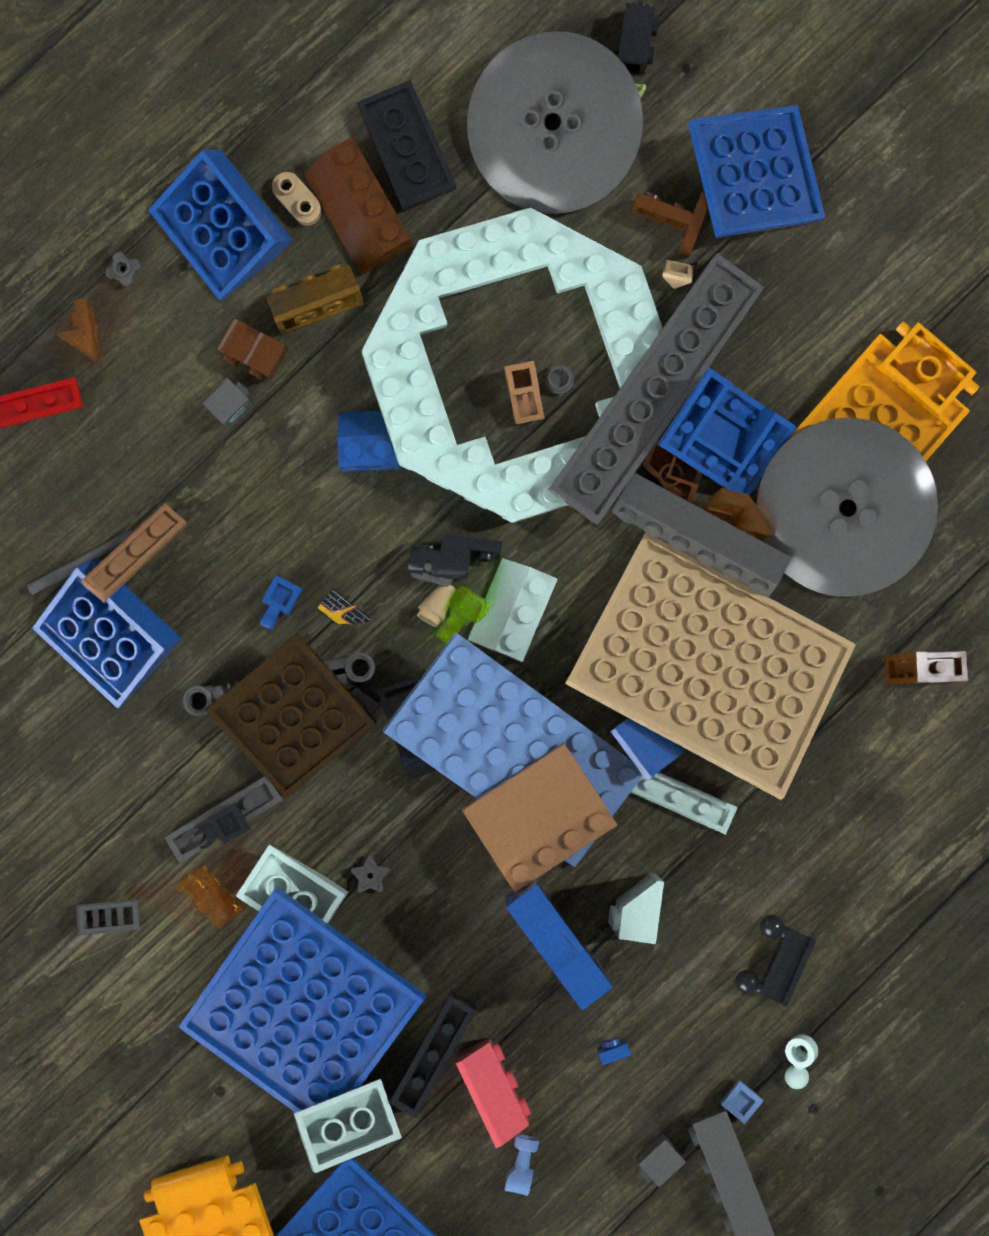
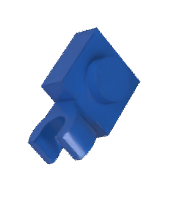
M275 575L262 600L269 607L260 622L261 626L272 631L281 612L288 616L290 615L303 589Z

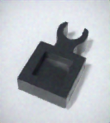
M234 803L211 816L209 820L212 827L197 830L194 833V837L201 833L207 834L208 842L200 847L201 849H206L218 837L224 845L251 828L238 804Z

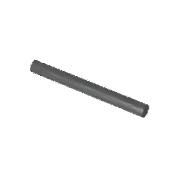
M133 529L27 585L29 592L34 595L68 577L76 567L94 558L99 560L109 555L134 532Z

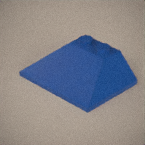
M708 367L658 442V445L745 501H748L760 483L770 460L790 438L796 426L763 406Z

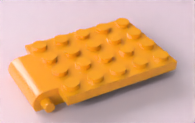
M902 321L895 329L904 337L899 344L894 346L882 334H879L792 433L790 438L803 429L826 420L838 418L866 419L888 426L900 433L916 447L924 460L927 461L969 413L970 410L955 397L962 389L966 390L971 396L979 389L980 386L972 380L977 372L921 323L917 322L911 328Z
M223 1156L155 1177L151 1181V1189L144 1191L145 1201L147 1203L154 1201L158 1213L139 1220L144 1236L274 1235L256 1183L239 1188L236 1175L244 1173V1166L241 1161L231 1164L229 1156Z

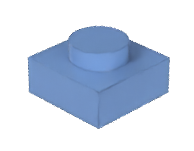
M738 1079L721 1100L720 1104L745 1124L764 1100Z

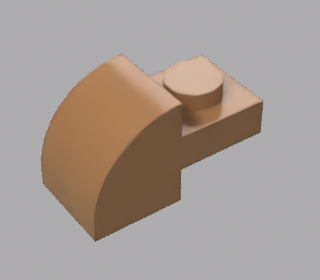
M534 360L504 366L515 424L545 419Z

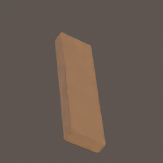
M166 503L163 504L82 579V584L105 603L186 527L187 522Z

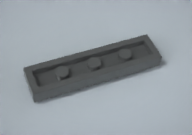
M264 776L166 836L165 840L179 863H182L202 851L203 849L200 847L208 842L207 834L201 833L194 837V833L199 829L212 827L209 820L211 816L237 803L246 821L249 822L284 799L274 785Z

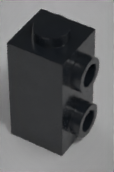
M640 1L633 2L632 4L626 3L618 58L629 72L645 74L647 64L652 65L655 47L650 46L651 36H657L659 19L654 18L655 7Z

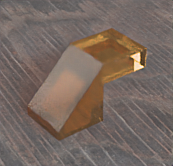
M721 488L709 498L708 510L735 516L734 527L762 542L774 534V528L748 494Z

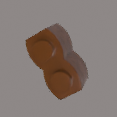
M233 318L217 350L223 354L221 360L236 368L238 364L249 368L247 371L249 375L263 381L264 377L270 380L273 379L288 348L274 338Z

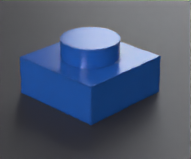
M619 1037L605 1040L602 1042L603 1047L597 1048L602 1065L631 1056L626 1039L619 1040Z

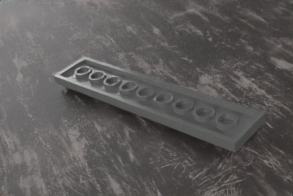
M716 253L548 490L598 525L764 287Z

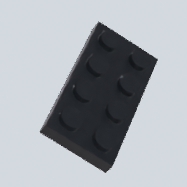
M411 80L357 102L358 109L403 212L457 189Z

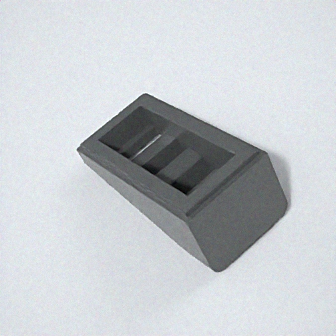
M138 899L76 905L78 936L140 930ZM129 906L130 924L124 925L123 907ZM111 908H116L117 925L114 926L111 923ZM98 909H104L105 926L99 927ZM87 910H92L93 927L87 928Z

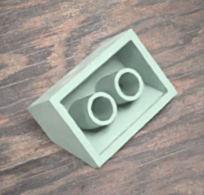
M502 558L468 640L522 663L557 582V578Z
M656 874L647 875L617 898L616 906H610L608 924H610L618 939L656 944L664 881Z
M381 1079L294 1113L299 1133L314 1173L402 1138Z

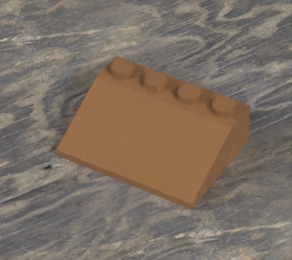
M564 743L461 809L514 892H517L617 826L602 799Z

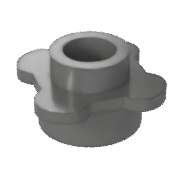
M117 252L113 255L114 261L111 266L106 269V276L109 279H116L123 286H130L137 271L140 269V263L137 259L131 260L125 257L122 252ZM121 267L126 268L124 272L120 271Z

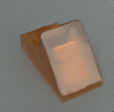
M86 298L74 300L75 310H71V315L75 328L79 327V329L56 333V335L94 362H102L92 304Z

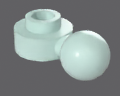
M800 1034L793 1037L785 1049L788 1060L793 1064L785 1072V1081L793 1089H802L807 1085L809 1074L805 1067L811 1065L818 1056L816 1042L811 1037ZM800 1045H803L807 1049L808 1053L803 1052L800 1048Z

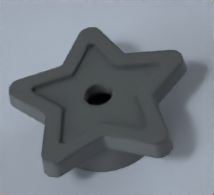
M368 855L363 866L351 868V873L359 879L358 893L369 888L383 892L382 878L390 871L389 867L378 866L373 857ZM368 873L373 874L371 879L367 877Z

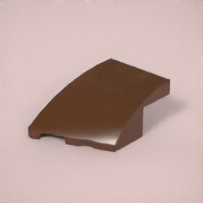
M677 411L645 457L643 466L659 480L666 490L692 503L703 473L658 445V442L679 411Z

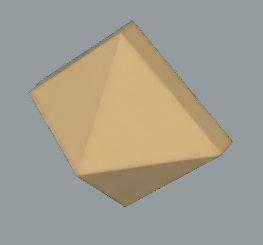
M665 260L662 277L673 289L690 284L692 282L694 266Z

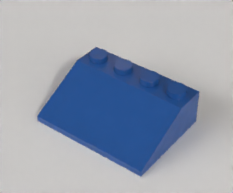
M221 149L202 150L149 208L152 216L219 300L225 299L267 266L293 241Z
M94 558L76 567L32 629L116 708H120L167 658L181 640V637L125 585L105 603L82 584V579L100 563Z

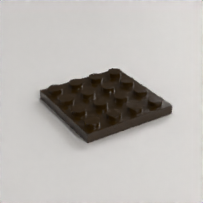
M298 632L211 703L205 710L285 799L377 723L375 718Z

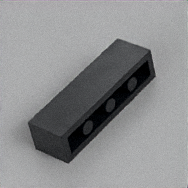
M450 990L392 1093L390 1104L415 1118L417 1117L477 1010L476 1004Z

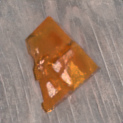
M205 865L195 870L175 886L181 894L186 891L192 898L194 906L206 915L219 929L223 928L243 910Z

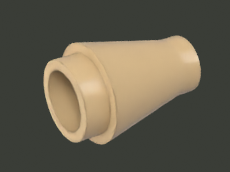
M438 585L418 606L420 610L417 616L424 622L438 627L439 623L445 620L456 589L451 585L448 587Z

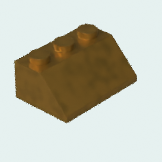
M343 264L327 269L326 274L318 277L315 275L306 276L299 280L300 284L290 288L287 285L278 287L271 292L272 295L267 296L273 318L282 336L364 304L350 265L343 266Z

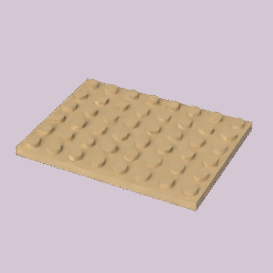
M645 533L565 684L781 800L787 793L856 644L769 597L753 592L750 587L741 582L727 578L722 572L713 567L703 565L696 558L685 552L677 551L670 544Z

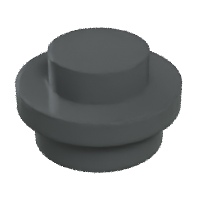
M554 365L549 368L545 375V385L548 390L554 394H565L570 391L574 384V375L571 369L565 365Z

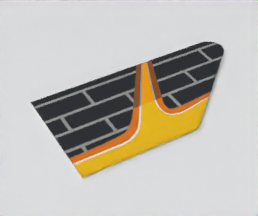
M332 589L318 606L319 610L337 624L367 623L370 620L368 615L335 589Z

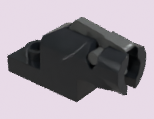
M443 534L441 549H438L437 545H412L408 575L419 580L448 587L454 580L460 581L468 578L471 556L476 557L477 561L492 563L494 559L500 560L502 541Z

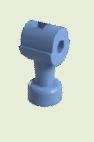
M523 1134L516 1135L514 1146L519 1149L514 1167L509 1169L507 1173L504 1191L529 1195L534 1170L529 1168L531 1152L534 1153L538 1150L539 1139Z

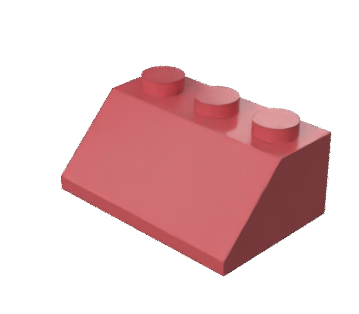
M489 1037L458 1052L456 1065L495 1147L498 1148L529 1126L527 1116L531 1115V1111L525 1098L519 1100L514 1090L518 1087L512 1071L506 1072L501 1061L505 1060V1056L498 1042L492 1044Z

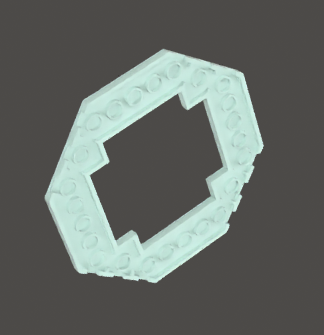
M532 208L419 240L362 349V355L399 465L426 477L427 480L447 490L449 489L463 496L464 499L502 516L503 519L511 523L568 506L567 503L548 489L585 437L496 465L486 437L457 445L420 336L421 334L447 326L439 298L548 266L557 294L585 286L619 388H621L663 329L641 265ZM614 397L596 402L595 406L599 417Z

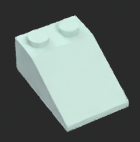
M269 845L236 897L257 911H260L272 892L278 887L326 923H329L348 894V891L317 871Z

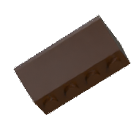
M353 137L327 150L304 173L306 180L361 276L412 248L411 239Z

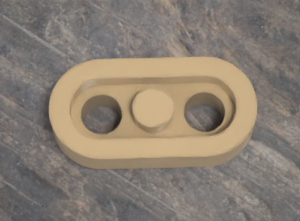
M291 172L280 173L274 178L272 183L273 193L289 214L301 225L310 226L315 224L321 217V206L317 198L304 183ZM289 182L292 184V187L289 190H283L282 185ZM304 204L311 206L308 212L301 211V207Z

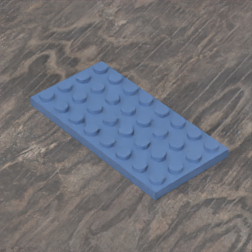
M457 632L452 635L383 729V732L477 799L562 743L565 744L612 817L643 776L632 760ZM593 842L565 861L576 867Z

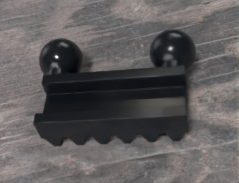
M770 914L765 916L760 922L761 933L770 939L777 937L782 939L779 940L778 948L773 953V959L768 964V970L763 976V981H759V977L754 971L746 969L737 974L735 984L737 989L744 994L756 992L787 1007L816 940L784 926L780 917Z

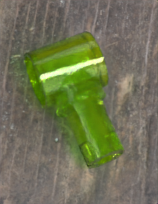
M466 586L459 587L450 599V615L436 631V636L446 644L455 632L459 633L464 625L468 626L470 622L478 623L485 617L489 609V601Z

